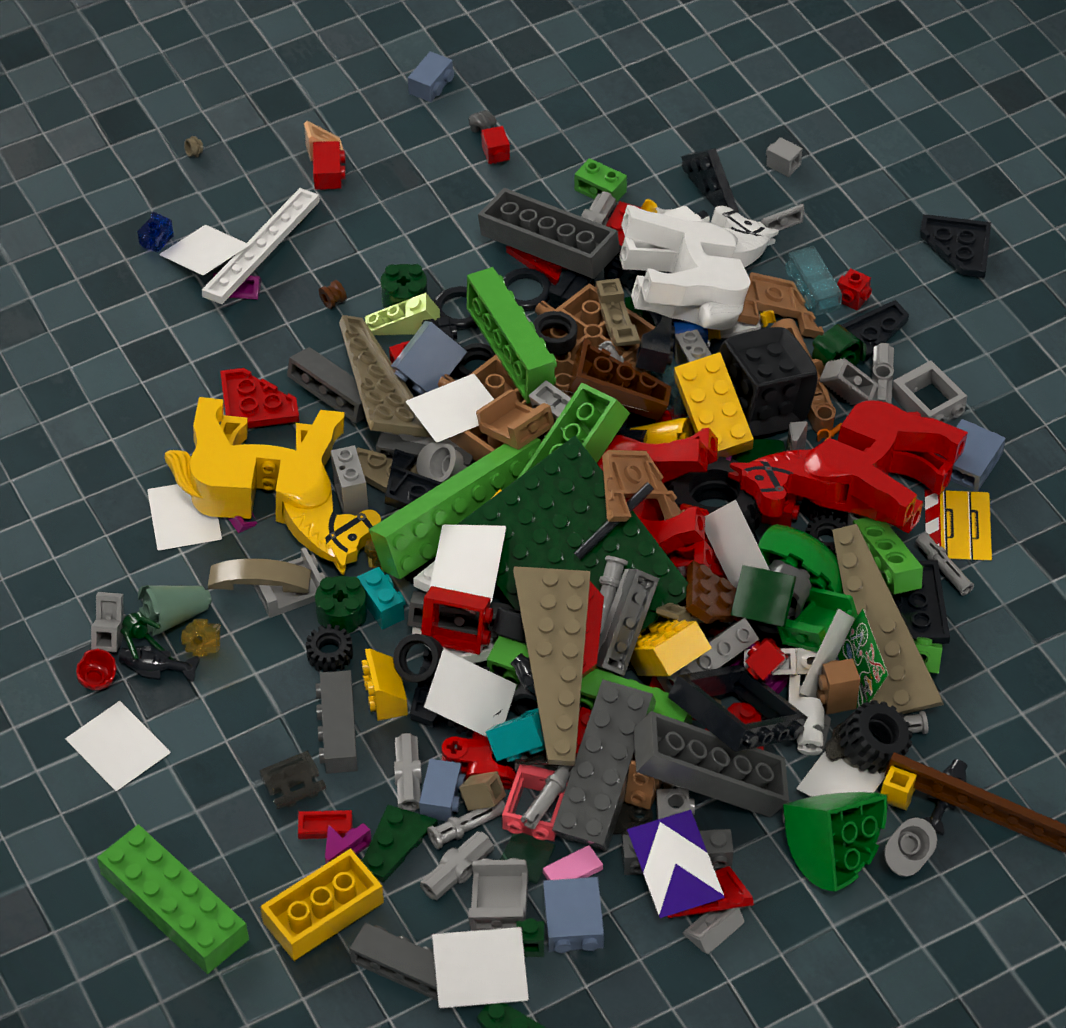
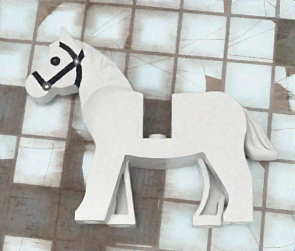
M627 205L621 224L625 239L619 258L623 269L646 270L645 277L637 275L631 293L634 307L670 318L688 321L703 328L714 330L733 328L743 311L744 300L750 286V279L745 267L757 260L764 253L768 245L775 243L776 239L771 237L776 236L779 230L766 228L761 222L746 219L726 206L715 208L710 223L681 220Z

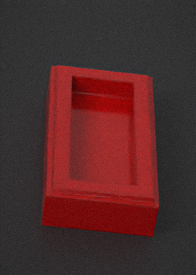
M352 810L299 811L298 839H327L329 825L342 838L345 837L346 833L352 829Z

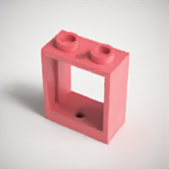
M520 763L502 814L504 830H508L513 834L521 833L533 836L538 840H555L556 835L552 829L565 790L563 793L558 794L559 798L550 823L540 820L535 829H530L524 825L526 821L524 823L521 822L522 816L515 814L524 787L541 791L546 785L547 777L553 775L555 771Z

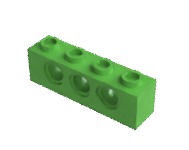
M869 517L853 520V525L857 524L885 583L893 594L922 588V565L888 523L875 521Z

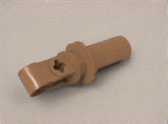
M781 319L771 326L783 327L789 330L812 359L793 319ZM812 359L817 370L818 381L807 416L813 430L818 433L821 429H833L836 410L830 400L826 385L820 382L824 365L821 360Z

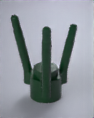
M140 611L127 615L122 622L123 628L120 630L135 660L138 659V654L131 637L137 639L144 637L154 648L160 651L164 650L147 633V624L156 629H160L161 625L145 617Z

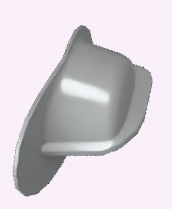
M436 442L429 443L423 447L418 455L416 464L419 475L439 482H444L467 468L464 465L462 454L455 450L452 445Z
M912 818L906 820L889 838L884 853L886 863L893 872L906 877L914 875L921 869L936 849L937 836L932 825L924 819Z

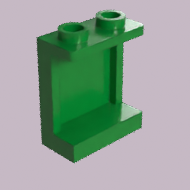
M811 587L809 594L810 604L795 620L787 619L785 627L777 626L782 643L818 652L838 609L855 619L857 618L858 614L852 596Z

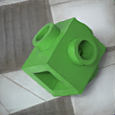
M917 637V641L914 642L919 653L927 656L923 660L928 671L939 674L942 644L932 643L930 638Z

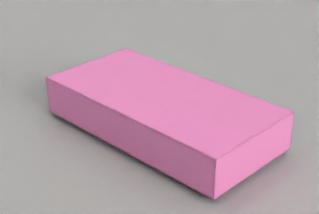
M588 845L544 867L543 874L547 880L588 878L603 870V864L591 846Z

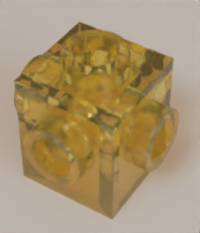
M193 619V623H189L186 629L182 630L181 642L182 645H186L185 652H192L193 656L198 657L208 656V653H217L220 649V624L208 623L207 619Z

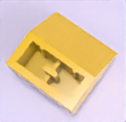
M365 649L366 660H362L363 681L365 690L368 691L370 711L376 712L377 721L408 715L407 699L402 678L394 667L393 657L373 649Z

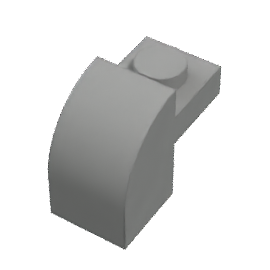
M97 593L96 620L91 626V650L99 648L108 652H117L121 646L123 634L120 630L123 628L122 622L126 617V614H123V594Z

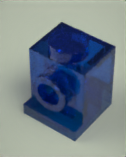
M153 211L151 218L137 231L139 244L158 253L174 236L172 220Z

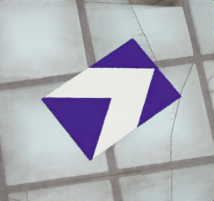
M691 809L627 829L660 918L725 898Z

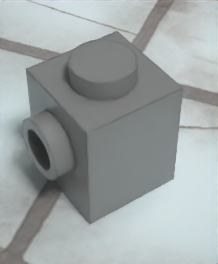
M780 137L767 148L766 166L789 177L801 165L803 148Z

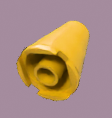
M684 417L630 428L633 430H647L646 443L648 444L670 443L693 436L691 422L688 418Z

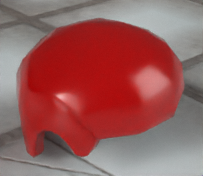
M99 648L86 651L77 664L76 677L78 682L83 687L94 691L107 688L115 678V658L108 651Z

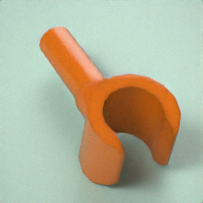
M839 423L832 430H819L817 441H820L822 438H826L825 440L832 439L840 431L842 423Z

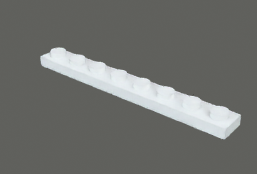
M299 188L247 242L249 246L237 253L202 289V297L223 304L319 203V195Z

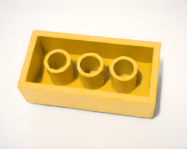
M719 352L674 367V379L695 434L702 428H710L718 438L717 459L753 449L754 439L721 353Z
M668 620L664 623L659 621L649 627L650 632L644 636L639 634L630 663L638 676H670L712 649L696 621L682 620L678 622V620L670 622Z
M350 848L261 905L263 924L293 961H295L383 904V888L381 883Z

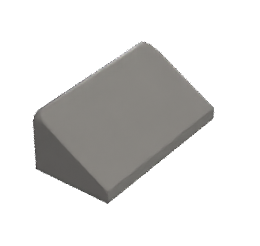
M800 204L765 217L760 222L766 228L779 231L803 222L804 205Z
M807 421L790 422L787 451L805 450Z
M739 907L706 912L689 926L683 934L702 952L709 954L744 923V918Z

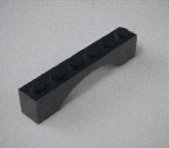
M647 311L653 318L656 328L642 335L636 354V367L664 374L666 365L671 366L674 352L672 349L675 332L673 322L675 319Z

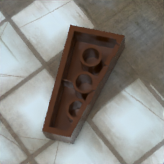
M584 338L575 355L568 392L575 393L580 384L584 383L617 399L622 405H626L624 407L629 412L659 421L668 407L672 387L646 372H638L629 362L624 360L622 363L610 356L611 352L604 348L599 350L591 345V341Z

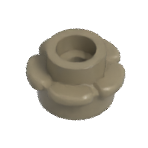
M191 136V138L185 140L186 154L196 158L199 157V154L203 151L202 141L196 136Z

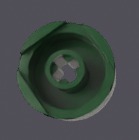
M390 264L385 268V272L380 279L381 298L384 308L423 293L428 295L427 277L420 265Z
M839 324L834 325L823 335H818L812 343L814 347L812 359L821 360L824 367L828 361L843 358L856 366L860 360L864 361L867 352L866 344Z
M335 576L325 577L320 581V585L315 592L318 623L322 624L325 628H327V624H331L332 629L335 628V625L340 626V631L344 628L347 630V634L356 631V627L361 623L363 625L367 618L366 593L360 580L357 577Z

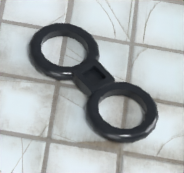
M530 268L515 269L507 273L503 277L507 289L512 282L525 278L533 279L543 287L542 293L532 300L524 301L515 298L518 306H522L524 311L535 310L541 301L547 303L550 300L548 291L552 283L544 273ZM450 287L442 291L435 298L434 303L440 309V318H450L451 326H456L457 330L468 329L477 325L472 316L456 319L447 316L442 311L443 304L447 300L454 297L467 298V287Z

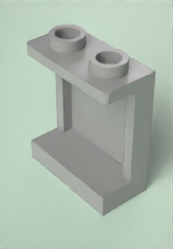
M306 547L301 549L300 558L288 563L311 570L309 593L283 592V586L253 585L269 618L315 602V592L320 585V581L325 578L323 572L319 573L317 570V560L314 554H309Z
M510 858L508 860L481 859L472 861V904L468 913L471 931L516 928V921H524L527 917L529 873L526 860Z

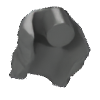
M488 110L471 114L468 120L472 132H478L480 128L481 130L493 128L497 123L496 118Z

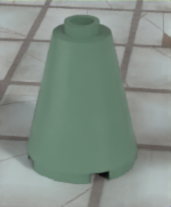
M145 585L141 586L138 591V600L143 599V607H140L139 611L145 617L161 625L160 629H156L147 624L148 633L152 632V636L158 635L208 610L212 602L209 590H205L203 586Z

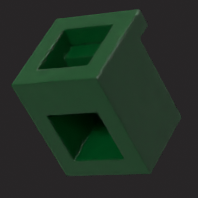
M532 918L516 921V927H521L523 943H538V947H523L524 957H544V921H536Z

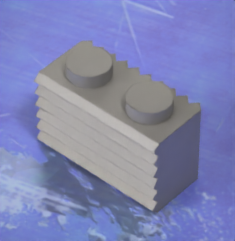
M845 358L828 361L820 377V382L830 387V390L840 395V398L843 397L844 400L850 402V405L872 400L878 386L873 379Z

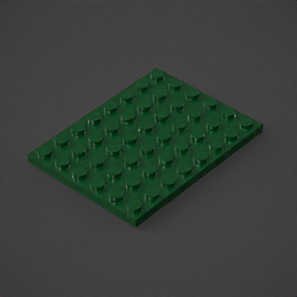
M576 435L457 524L506 526L496 584L516 610H520L513 573L514 566L590 571V581L600 592L602 585L599 579L604 574L607 563L605 557L607 555L628 561L627 566L623 568L622 575L625 569H638L659 578L640 634L662 619L656 613V608L668 603L681 605L686 601V586L688 582L633 510L630 512L631 518L626 522H620L582 560L574 554L607 521L604 472Z

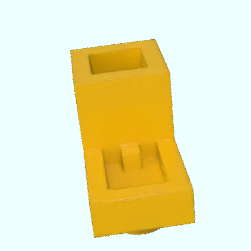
M891 766L881 789V794H887V804L906 811L915 790L914 785L917 775Z

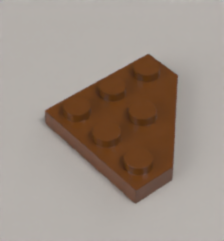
M693 560L687 566L686 611L706 624L713 623L715 620L733 622L738 618L731 616L737 588L732 586L727 579L720 578L714 574L706 565H700Z

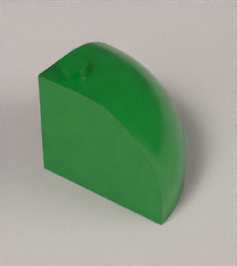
M775 524L767 529L758 544L767 565H770L773 560H781L785 564L797 569L806 570L810 574L809 580L812 587L844 594L838 559L826 545L808 533L793 527ZM810 596L806 601L808 604L811 602Z
M871 792L833 793L783 804L786 836L790 852L796 865L810 882L819 888L835 892L850 885L859 877L858 873L865 864L869 865L880 846L876 843L880 830L885 829L887 794Z

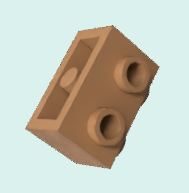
M853 658L840 661L833 660L822 664V673L818 675L820 690H817L816 696L821 700L826 715L856 709L860 677Z

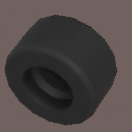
M499 607L492 627L493 632L500 636L526 643L521 611L508 607Z

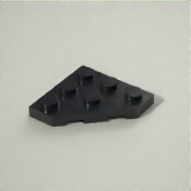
M716 148L681 156L684 172L714 208L726 206L737 213L739 212Z
M923 214L920 237L961 275L985 278L991 222Z

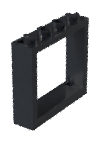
M741 664L678 675L668 695L669 699L735 752L797 739L800 732L804 731V724L808 718L763 681L755 679ZM735 692L767 717L768 720L744 724L711 696Z

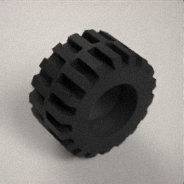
M872 700L870 703L867 701L859 706L842 724V730L839 732V737L842 739L840 746L845 749L843 753L846 757L849 756L851 758L850 762L853 765H859V769L863 771L868 769L869 773H876L877 771L884 773L894 752L903 756L907 754L908 749L912 745L910 739L913 736L912 732L908 730L910 728L909 722H905L903 719L905 716L902 712L899 714L896 711V707L893 705L889 707L887 702L883 701L880 704L877 700ZM871 732L877 735L881 742L876 740L872 736Z

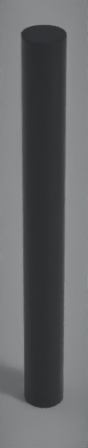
M648 482L626 502L630 512L654 490ZM607 520L574 554L582 560L620 522H608Z

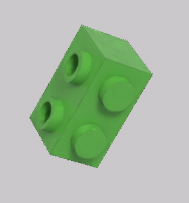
M589 158L574 174V190L594 200L598 194L605 191L611 193L617 203L627 192V175Z

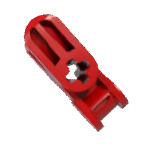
M474 732L472 739L454 736L447 738L443 742L442 761L461 763V771L466 774V780L471 775L498 771L504 790L512 788L516 773L513 768L499 765L494 761L496 758L488 737Z

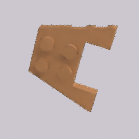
M753 272L750 273V286L738 322L757 325L760 319L758 311L772 310L774 314L782 317L797 318L800 332L803 336L816 338L818 335L824 334L823 328L821 326L817 327L815 324L816 317L813 312L807 311L805 308L806 301L793 281Z
M607 450L602 455L608 522H626L632 517L625 498H631L647 482L654 490L645 499H658L665 520L685 511V509L681 511L675 500L677 497L674 492L668 491L661 480L664 477L647 451Z

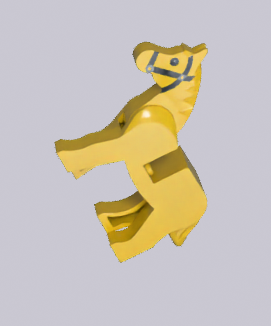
M199 397L193 425L196 448L192 456L186 451L169 450L165 453V462L171 469L176 483L183 491L191 495L193 505L204 515L225 518L240 516L245 519H251L256 488L276 490V522L286 524L293 536L314 554L334 562L342 575L345 574L346 564L357 561L359 550L373 542L369 529L381 522L380 515L374 510H364L356 516L352 514L336 515L333 512L331 482L324 467L331 456L334 442L344 432L345 412L320 410L313 424L296 423V450L272 445H241L247 439L248 418L224 415L223 399Z

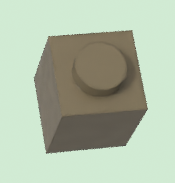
M498 771L471 775L459 786L461 797L465 801L468 811L495 807L506 796Z

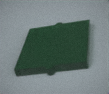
M524 833L513 834L500 860H508L510 858L526 860L529 873L528 882L538 884L543 874V868L547 866L556 845L544 840H538Z

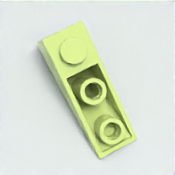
M423 293L365 316V323L373 335L416 334L422 326L423 320H437V318H440V309L427 293Z

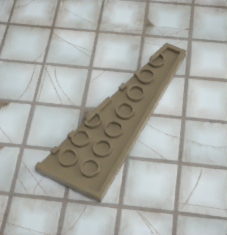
M342 315L339 325L370 430L390 432L396 435L407 434L415 437H432L406 403L407 400L414 398L405 382L394 375L396 370L391 367L390 359L363 318Z
M857 524L832 530L843 592L853 597L858 615L864 609L888 672L887 678L872 700H877L879 704L882 701L887 702L889 707L893 705L897 708L896 711L899 714L901 712L902 714L944 705L943 699L885 583Z
M514 566L513 573L548 764L575 766L590 571Z

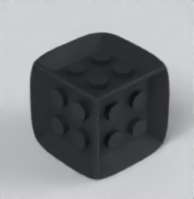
M783 327L764 328L737 334L722 343L719 352L722 355L753 437L788 430L790 422H802L806 419L815 395L818 374L812 359L789 330Z

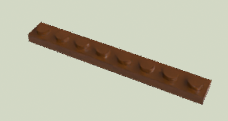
M893 753L884 776H887L891 766L916 774L914 789L1066 853V824L906 756Z

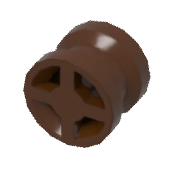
M337 280L332 281L328 287L323 286L319 288L320 298L329 309L335 307L337 302L347 300L345 289Z

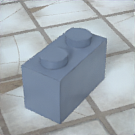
M430 51L408 77L409 94L432 102L437 95L441 94L444 86L453 79V60Z
M436 759L429 760L419 801L420 814L447 821L448 818L453 817L454 812L459 811V786L465 782L466 777L465 774H462L461 763Z

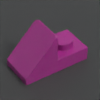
M362 823L357 828L350 829L345 837L342 838L329 825L325 852L326 864L350 848L356 855L366 849L371 842L370 829Z

